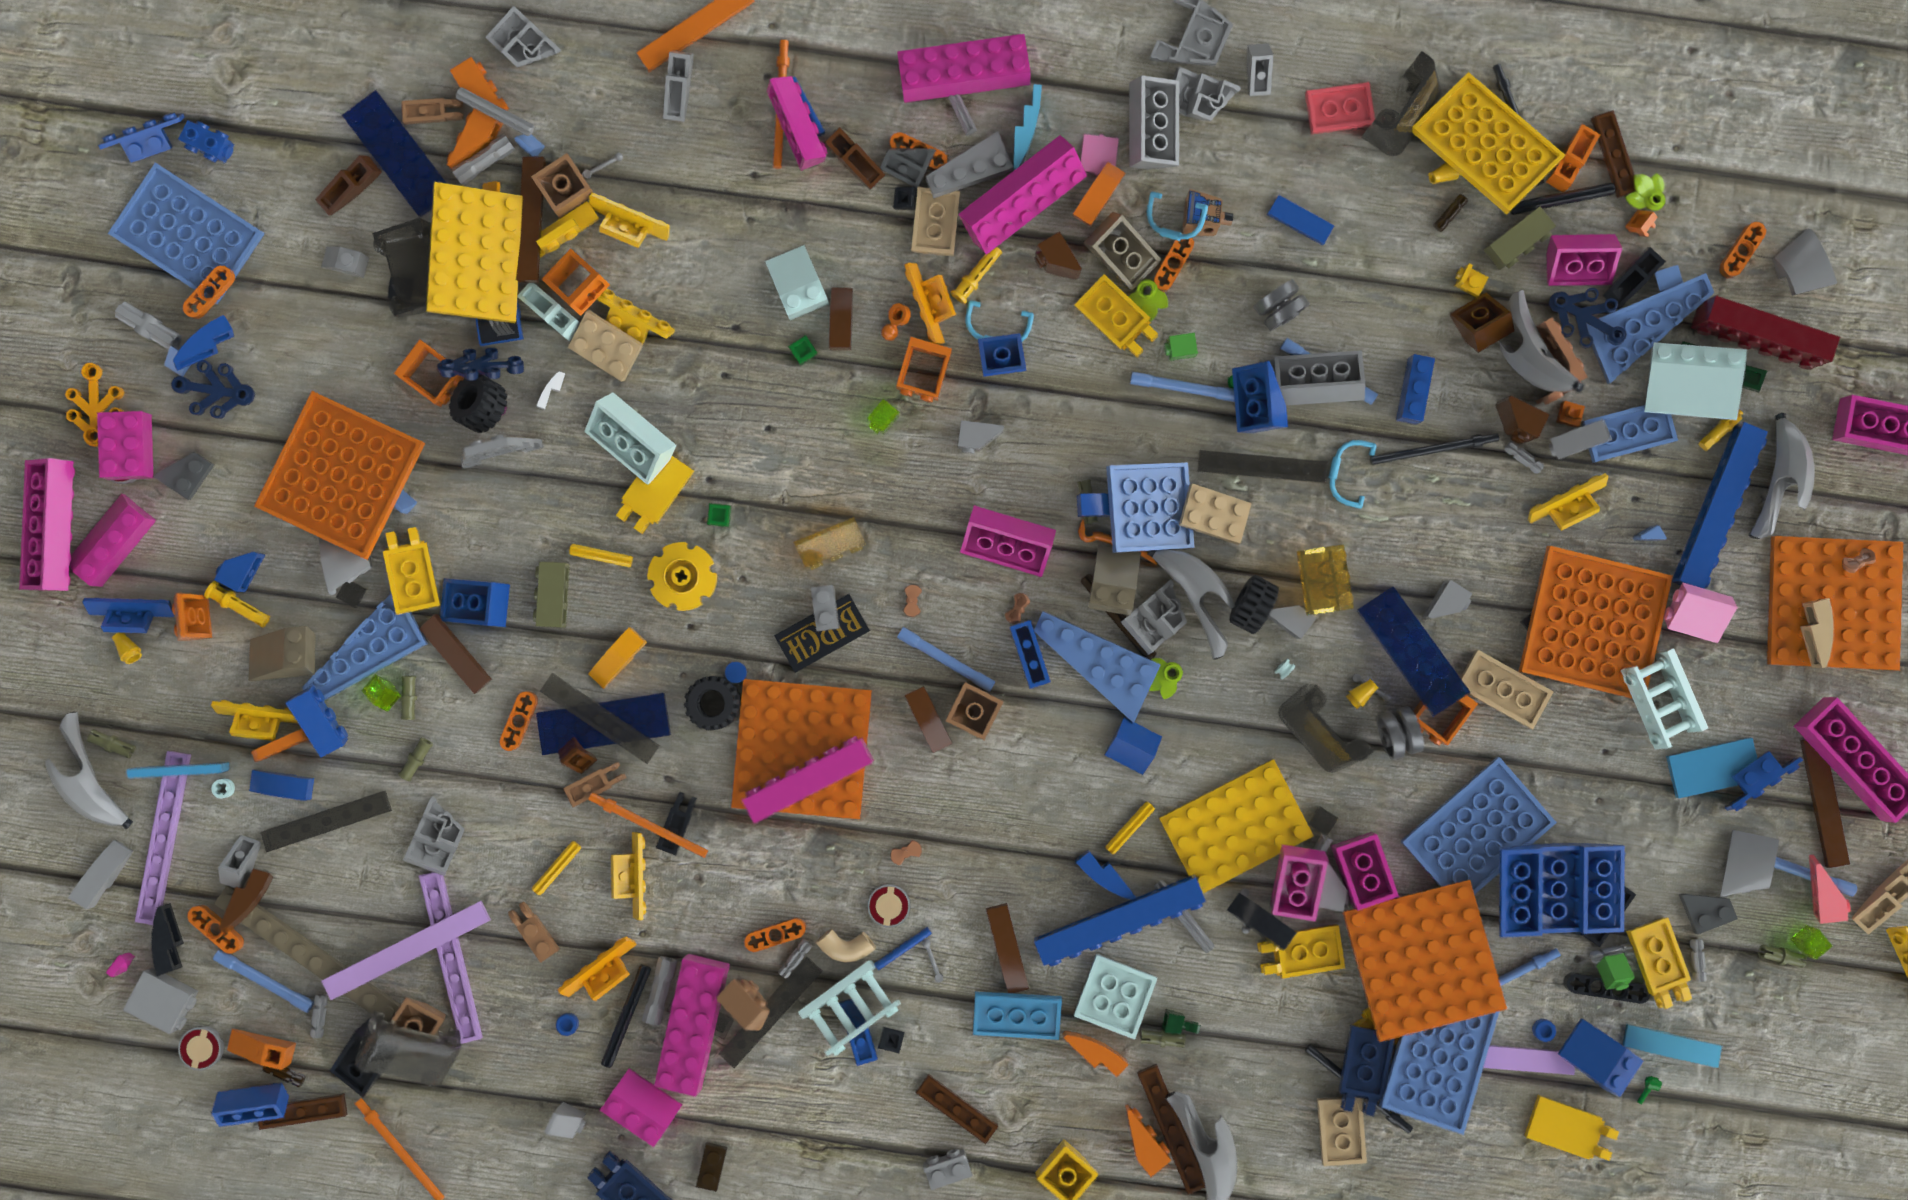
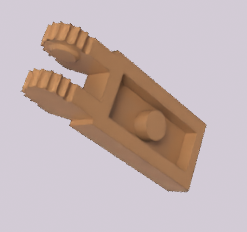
M436 98L401 101L402 122L405 125L464 119L463 113H447L446 107H462L463 102L458 99Z
M619 762L604 769L601 768L563 788L572 807L587 801L592 792L598 795L612 788V785L626 779L625 773L616 776L611 781H609L606 773L620 767Z
M525 902L519 904V907L528 918L525 922L521 920L515 910H510L508 915L537 959L542 963L559 951L560 948L538 916L534 915Z

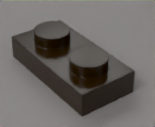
M709 1142L706 1143L696 1183L697 1188L717 1192L728 1147Z

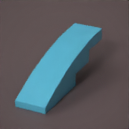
M1033 84L1032 106L1024 105L1023 126H1015L1013 171L1023 164L1032 143L1040 110L1042 85Z
M1626 1024L1623 1046L1692 1063L1719 1067L1722 1046L1719 1044Z

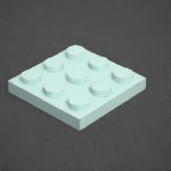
M1096 954L1073 1015L1074 1017L1135 1039L1158 978Z

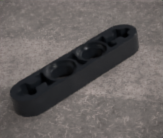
M1570 972L1563 980L1564 987L1575 994L1644 1004L1650 998L1647 987L1638 982L1631 981L1629 987L1623 989L1620 995L1615 996L1612 989H1606L1601 976ZM1576 978L1577 981L1585 983V987L1581 985L1572 986L1570 982ZM1594 981H1600L1601 989L1598 992H1593L1591 984ZM1640 988L1643 991V995L1639 996L1629 993V989L1639 991Z

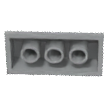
M1141 75L1129 83V167L1147 170L1179 166V81Z
M1362 350L1274 357L1275 376L1286 405L1365 400Z

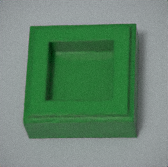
M806 335L788 346L800 365L818 354Z
M709 503L707 525L729 527L731 505Z

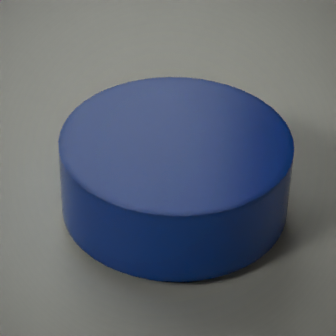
M732 662L726 667L725 676L732 683H740L746 678L747 669L740 662Z
M564 1013L556 1021V1029L563 1036L572 1035L579 1026L578 1018L572 1013Z
M1539 1019L1533 1024L1532 1032L1540 1041L1549 1042L1556 1035V1027L1547 1019Z

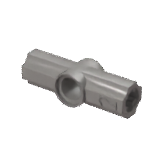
M125 301L116 308L115 317L134 328V331L151 341L154 340L168 350L171 346L178 348L182 336L163 325V322L147 312H142Z

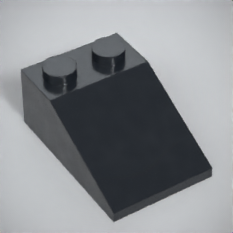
M371 1017L354 1031L330 1069V1072L362 1098L369 1092L401 1050V1047L381 1037L385 1028Z

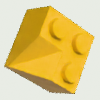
M1065 1139L1060 1142L1036 1171L1037 1180L1060 1200H1078L1099 1175L1082 1154Z

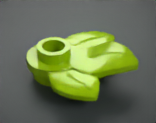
M1655 173L1651 178L1645 174L1634 175L1633 180L1636 191L1625 197L1626 201L1636 209L1660 210L1665 204V196L1663 194L1665 185L1662 177L1658 173ZM1653 196L1656 197L1657 203L1653 201Z
M1152 280L1141 281L1136 291L1129 295V298L1150 317V322L1155 319L1158 308H1168L1167 295L1163 291L1158 290L1156 283ZM1150 287L1151 292L1144 294L1145 288Z
M1153 658L1151 660L1161 665L1149 691L1160 690L1163 699L1170 698L1177 690V682L1181 680L1183 670L1175 662L1166 663L1161 658ZM1169 669L1175 670V675L1173 677H1170L1168 675Z

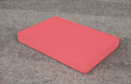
M1370 82L1308 90L1305 92L1311 134L1369 127L1376 124Z

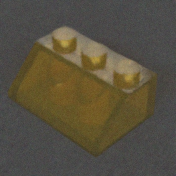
M854 517L794 541V545L805 568L810 567L811 570L822 567V562L830 559L831 562L843 558L842 554L848 551L851 554L863 550L862 546L866 544Z
M1344 545L1296 551L1306 615L1354 609Z

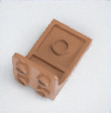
M1551 317L1536 326L1553 358L1580 382L1588 376L1583 370L1584 365L1574 355L1571 343L1562 335L1560 324ZM1550 391L1537 399L1536 403L1538 405L1544 402L1547 405L1563 397L1568 392Z

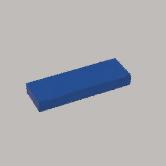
M1280 195L1277 196L1267 214L1322 246L1334 228L1333 224Z
M852 999L839 1002L856 1029L867 1022ZM868 1027L850 1040L857 1066L878 1060Z

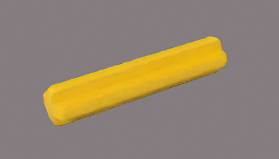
M571 544L569 549L570 555L615 565L631 567L633 557L577 544Z
M1146 801L1109 841L1105 848L1114 855L1155 810L1154 806Z
M572 841L534 884L532 890L537 895L543 894L581 850V846L577 842Z

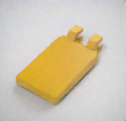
M1105 274L1074 304L1120 350L1128 348L1137 358L1143 353V349L1134 340L1141 333L1151 342L1158 337V333L1150 326V317Z
M671 456L670 461L650 484L647 485L639 477L635 478L621 498V503L624 505L616 516L626 522L633 511L636 512L641 518L633 528L643 534L650 523H659L695 471Z
M417 527L408 528L410 544L398 546L397 536L394 531L386 533L388 548H385V551H383L396 615L441 606L428 544L425 541H420Z
M1663 917L1626 931L1649 994L1654 996L1657 1007L1664 1009L1673 1007L1668 992L1673 989L1676 1001L1682 1000V1002L1691 1000L1692 996L1687 985V981H1690L1691 978L1669 918Z
M1337 924L1295 931L1297 934L1285 951L1278 949L1269 941L1257 942L1258 952L1274 953L1275 962L1260 964L1261 973H1264V975L1277 973V976L1283 979L1345 968L1340 929Z
M1537 1095L1524 1136L1588 1160L1590 1158L1593 1159L1595 1155L1610 1161L1612 1152L1607 1148L1599 1146L1598 1142L1601 1134L1617 1140L1619 1131L1604 1125L1605 1121L1598 1115Z

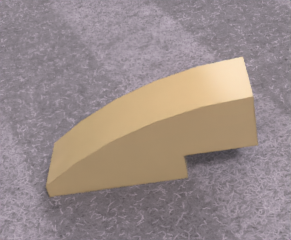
M1830 598L1802 603L1808 624L1800 626L1812 668L1827 667L1831 655L1834 623Z

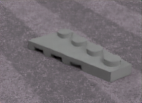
M997 131L927 175L926 182L934 199L1013 172L1014 167Z

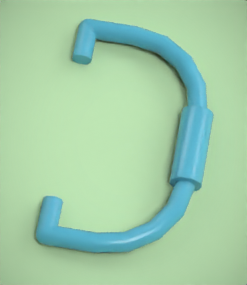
M1157 192L1150 193L1147 205V219L1152 229L1158 232L1160 236L1180 241L1181 239L1188 240L1201 231L1207 215V205L1196 203L1195 207L1202 209L1199 223L1191 233L1182 234L1181 232L1166 228L1161 229L1155 224L1152 217L1154 198L1161 199L1162 194Z
M970 300L966 311L968 331L976 339L993 337L988 335L982 336L973 329L971 324L973 306L980 307L981 302ZM1022 311L1021 316L1028 317L1026 329L1021 335L1022 342L1028 337L1034 318L1033 313Z
M1351 440L1344 443L1332 459L1328 476L1330 478L1329 487L1332 495L1338 502L1361 509L1365 499L1364 496H1359L1357 503L1346 500L1337 493L1335 480L1337 479L1340 467V457L1347 447L1353 445L1369 447V455L1374 456L1376 444L1363 440Z

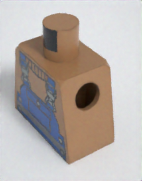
M1189 189L1185 199L1182 234L1191 233L1199 223L1202 209L1196 208V203L1208 206L1204 225L1196 236H1215L1220 225H1232L1233 213L1222 212L1223 201L1221 198Z

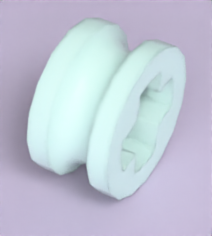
M1288 658L1274 671L1275 674H1280L1282 680L1295 668L1294 664L1291 665L1289 663L1290 660Z
M219 779L213 783L211 790L215 797L227 798L234 793L235 785L230 779ZM220 784H221V785L226 784L225 790H226L227 792H222V793L220 792V790H221Z

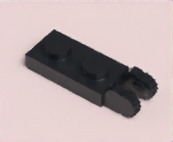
M679 792L663 828L684 838L697 798L692 796L687 810L684 812L679 810L684 800V793ZM660 836L656 848L676 856L680 846Z

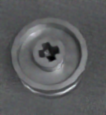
M1293 279L1269 293L1253 306L1259 316L1273 311L1264 321L1269 331L1285 325L1310 305L1304 295H1299L1290 300L1299 290L1298 285Z
M1409 706L1396 709L1395 715L1391 712L1377 715L1379 735L1384 749L1391 760L1404 757L1406 751L1409 754L1423 751L1424 741L1418 720Z

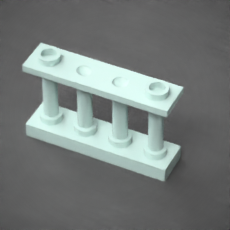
M1674 648L1656 652V662L1641 670L1638 669V666L1621 669L1624 682L1628 686L1649 735V740L1655 750L1671 748L1672 745L1669 738L1684 730L1691 733L1708 729ZM1661 670L1665 682L1647 690L1643 678ZM1669 690L1674 702L1656 710L1651 698ZM1678 709L1682 722L1665 730L1660 718Z
M872 960L864 963L798 1011L802 1019L809 1017L810 1020H814L830 1044L831 1048L825 1052L827 1056L832 1053L834 1056H837L846 1049L844 1045L883 1016L886 1015L889 1018L898 1011L897 1006L901 1002L896 1000L891 1003L873 977L874 973L872 970L876 967ZM860 979L867 982L884 1007V1010L873 1016L855 989V983ZM842 992L849 994L867 1021L857 1029L838 1003L839 999L837 996ZM824 1005L832 1008L849 1033L840 1042H838L820 1015V1008Z

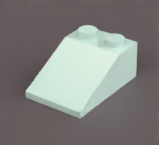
M805 245L765 261L790 320L829 304Z

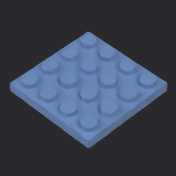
M1188 462L1106 466L1113 553L1195 548L1193 530L1179 525L1190 485Z

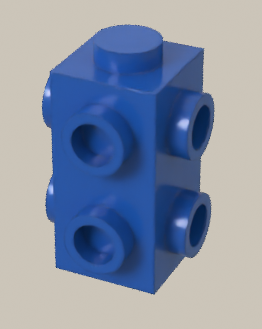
M187 120L178 140L185 144L184 148L195 154L200 151L204 153V158L214 163L217 160L226 163L227 159L231 157L235 145L228 140L229 136L218 130L215 133L209 131L210 127L202 122L197 121L195 124Z

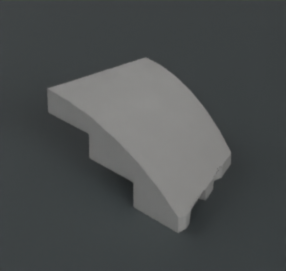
M515 6L508 11L485 37L517 68L561 51Z
M1182 67L1176 68L1173 80L1179 81V114L1204 121H1211L1218 114V111L1241 89L1240 86L1226 80L1219 81L1203 73L1198 75Z
M1811 228L1804 230L1800 236L1773 258L1778 279L1787 277L1792 296L1837 284L1828 256Z
M319 538L322 569L330 595L335 594L336 588L346 581L351 583L359 575L372 568L371 554L368 560Z
M1172 579L1131 613V616L1128 615L1121 621L1148 655L1187 623L1185 615L1181 610L1179 598L1176 599Z
M432 796L403 861L445 876L465 829L458 822L454 821L452 815L445 811Z
M1732 830L1720 897L1724 898L1737 893H1749L1752 890L1769 889L1776 862L1779 839Z

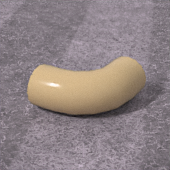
M830 929L816 941L820 949L830 958L844 963L856 962L868 956L876 949L875 944L865 932H862L851 941H845L839 938L833 929Z

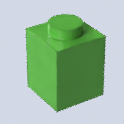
M1195 333L1168 337L1167 343H1164L1165 355H1169L1170 361L1197 356L1198 350Z
M1624 953L1605 956L1596 965L1607 990L1614 988L1616 990L1626 989L1635 978Z

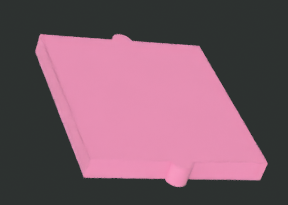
M1084 134L1081 164L1085 173H1093L1095 176H1098L1107 162L1116 166L1119 138L1104 137L1103 134L1099 136Z

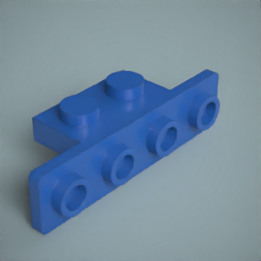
M175 112L163 116L164 120L156 122L155 119L144 122L141 128L136 129L135 126L124 129L121 135L115 136L114 133L102 137L103 141L98 147L101 150L120 143L131 163L173 148L163 128L181 122L185 117L183 113L178 115Z
M84 598L82 601L89 615H105L101 625L103 632L147 633L153 617L175 616L169 600Z
M1770 751L1765 752L1731 776L1744 794L1724 808L1727 811L1733 809L1739 811L1747 805L1746 800L1751 797L1755 799L1765 792L1763 788L1768 785L1772 787L1782 780L1780 776L1786 772L1791 774L1799 769L1800 766L1798 764L1803 759L1801 757L1793 758L1781 766Z

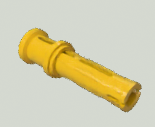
M996 247L987 255L984 254L972 271L961 278V283L955 290H951L950 294L957 301L965 305L966 299L973 290L976 291L978 289V282L1002 254V251Z
M213 581L204 593L205 598H211L220 603L222 608L234 610L262 628L270 620L269 615L236 597L235 592L232 590L227 591L220 587L216 581Z

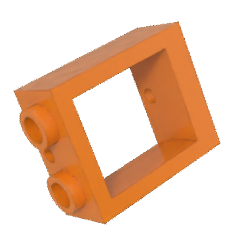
M571 248L541 279L580 316L610 286L597 271ZM581 265L590 275L568 297L558 287Z
M910 337L896 385L897 389L900 390V394L909 397L915 394L921 396V400L930 403L933 400L938 401L951 358L952 348ZM914 350L944 359L934 392L904 384Z
M419 340L394 374L432 403L442 407V405H446L450 401L451 393L458 386V383L463 381L464 377L460 375L451 377L437 397L410 377L429 353L440 361L447 359L430 345Z
M1437 678L1413 712L1418 720L1421 732L1424 731L1430 735L1428 739L1438 746L1440 744L1448 746L1478 703L1444 678ZM1438 690L1462 706V709L1442 736L1418 719Z

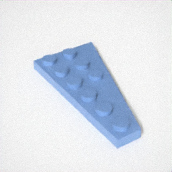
M1706 273L1599 318L1612 327L1619 326L1625 329L1626 339L1620 345L1610 344L1605 333L1587 324L1589 335L1593 337V344L1591 346L1607 384L1613 382L1618 375L1651 349L1654 342H1659L1671 329L1682 322L1687 315L1714 294ZM1616 331L1614 332V336L1616 338H1620L1621 333Z
M391 593L345 640L340 649L331 655L326 664L319 668L315 675L304 684L302 689L305 690L314 685L316 690L319 689L323 693L325 700L427 645L428 642L420 631V627L411 612L396 615Z
M1042 611L1034 632L1134 723L1161 664Z

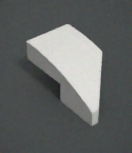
M558 372L549 381L539 398L536 408L545 410L551 390L560 392L565 373Z

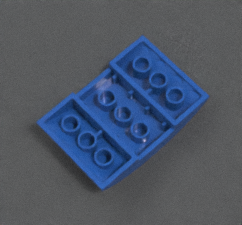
M1549 843L1500 849L1499 937L1543 936V933L1581 932L1583 934L1624 932V845Z

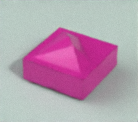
M130 952L119 955L107 969L106 973L110 977H115L126 972L135 956Z

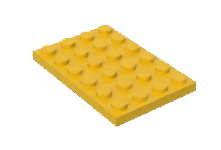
M1469 72L1419 119L1410 130L1506 215L1565 157L1562 151Z
M434 182L426 312L508 323L516 322L518 293L516 273L521 238L523 196Z
M1274 759L1159 817L1188 876L1195 874L1202 893L1279 855L1282 845L1296 846L1314 836Z

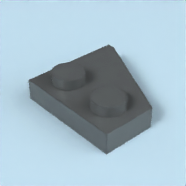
M890 148L885 155L880 169L918 188L936 150Z
M193 452L159 471L153 477L187 500H191L214 467V464L198 453Z
M1679 894L1694 934L1704 933L1738 919L1729 898Z

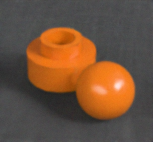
M896 303L890 308L888 313L890 324H886L881 330L882 337L887 341L895 340L898 336L897 327L906 325L910 320L911 311L909 307L900 303Z

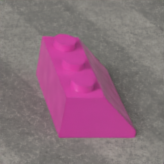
M1551 235L1546 253L1548 286L1612 285L1622 251V246L1616 235Z
M629 1068L600 1111L652 1147H655L683 1104L658 1087H654L651 1082Z

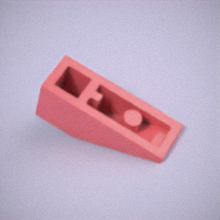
M1809 855L1813 913L1820 924L1848 921V912L1851 911L1849 900L1844 898L1816 857Z

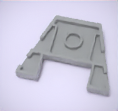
M1174 0L1175 3L1194 10L1179 47H1174L1157 39L1149 60L1216 66L1233 24L1203 0Z
M497 435L491 437V441L483 443L480 440L469 443V447L463 448L460 461L462 469L481 465V460L518 450L526 453L544 447L542 439Z

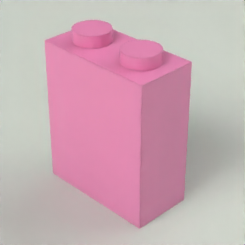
M1682 583L1680 588L1674 592L1670 607H1667L1665 610L1664 620L1667 628L1670 630L1718 643L1738 607L1731 596Z

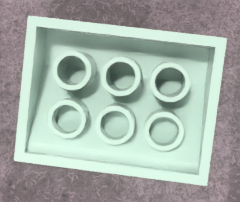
M1654 342L1650 358L1644 412L1737 420L1747 350Z

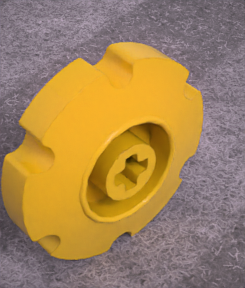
M676 542L663 547V556H654L648 567L647 579L654 581V587L650 589L652 595L665 607L669 608L672 604H676L678 611H689L702 606V597H711L717 585L718 575L711 572V566L715 564L714 560L703 548L697 545L693 549H689L686 542ZM684 572L687 575V579H683L681 582L678 574H683Z

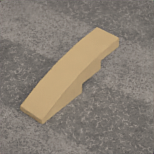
M1908 860L1897 868L1853 915L1852 920L1867 934H1870L1902 908L1901 902L1908 898Z

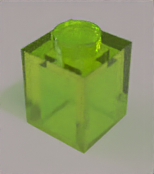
M882 399L867 417V421L870 423L868 427L877 434L879 432L885 434L899 418L900 412L886 400Z
M376 674L361 690L373 705L387 712L401 697L399 691L390 681Z
M1808 925L1791 938V941L1802 954L1815 960L1833 947L1819 929Z

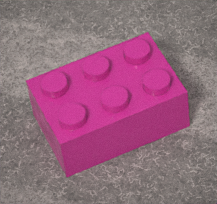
M143 411L97 413L99 478L107 480L154 479L152 415Z
M1368 832L1331 845L1344 886L1347 889V894H1349L1351 906L1354 909L1361 910L1399 897L1376 833Z
M1289 845L1281 846L1270 901L1272 915L1316 922L1328 865L1325 851Z

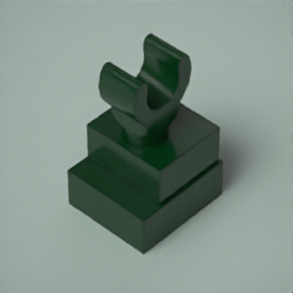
M1165 1009L1161 1026L1164 1032L1181 1035L1182 1029L1199 1034L1201 1025L1198 1022L1185 1020L1183 1013Z

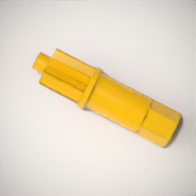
M1739 409L1737 420L1721 419L1698 445L1703 450L1708 451L1743 419L1741 417L1743 412Z

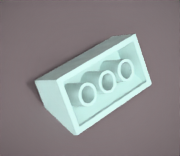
M613 392L596 401L584 431L647 485L651 483L670 461L676 444Z

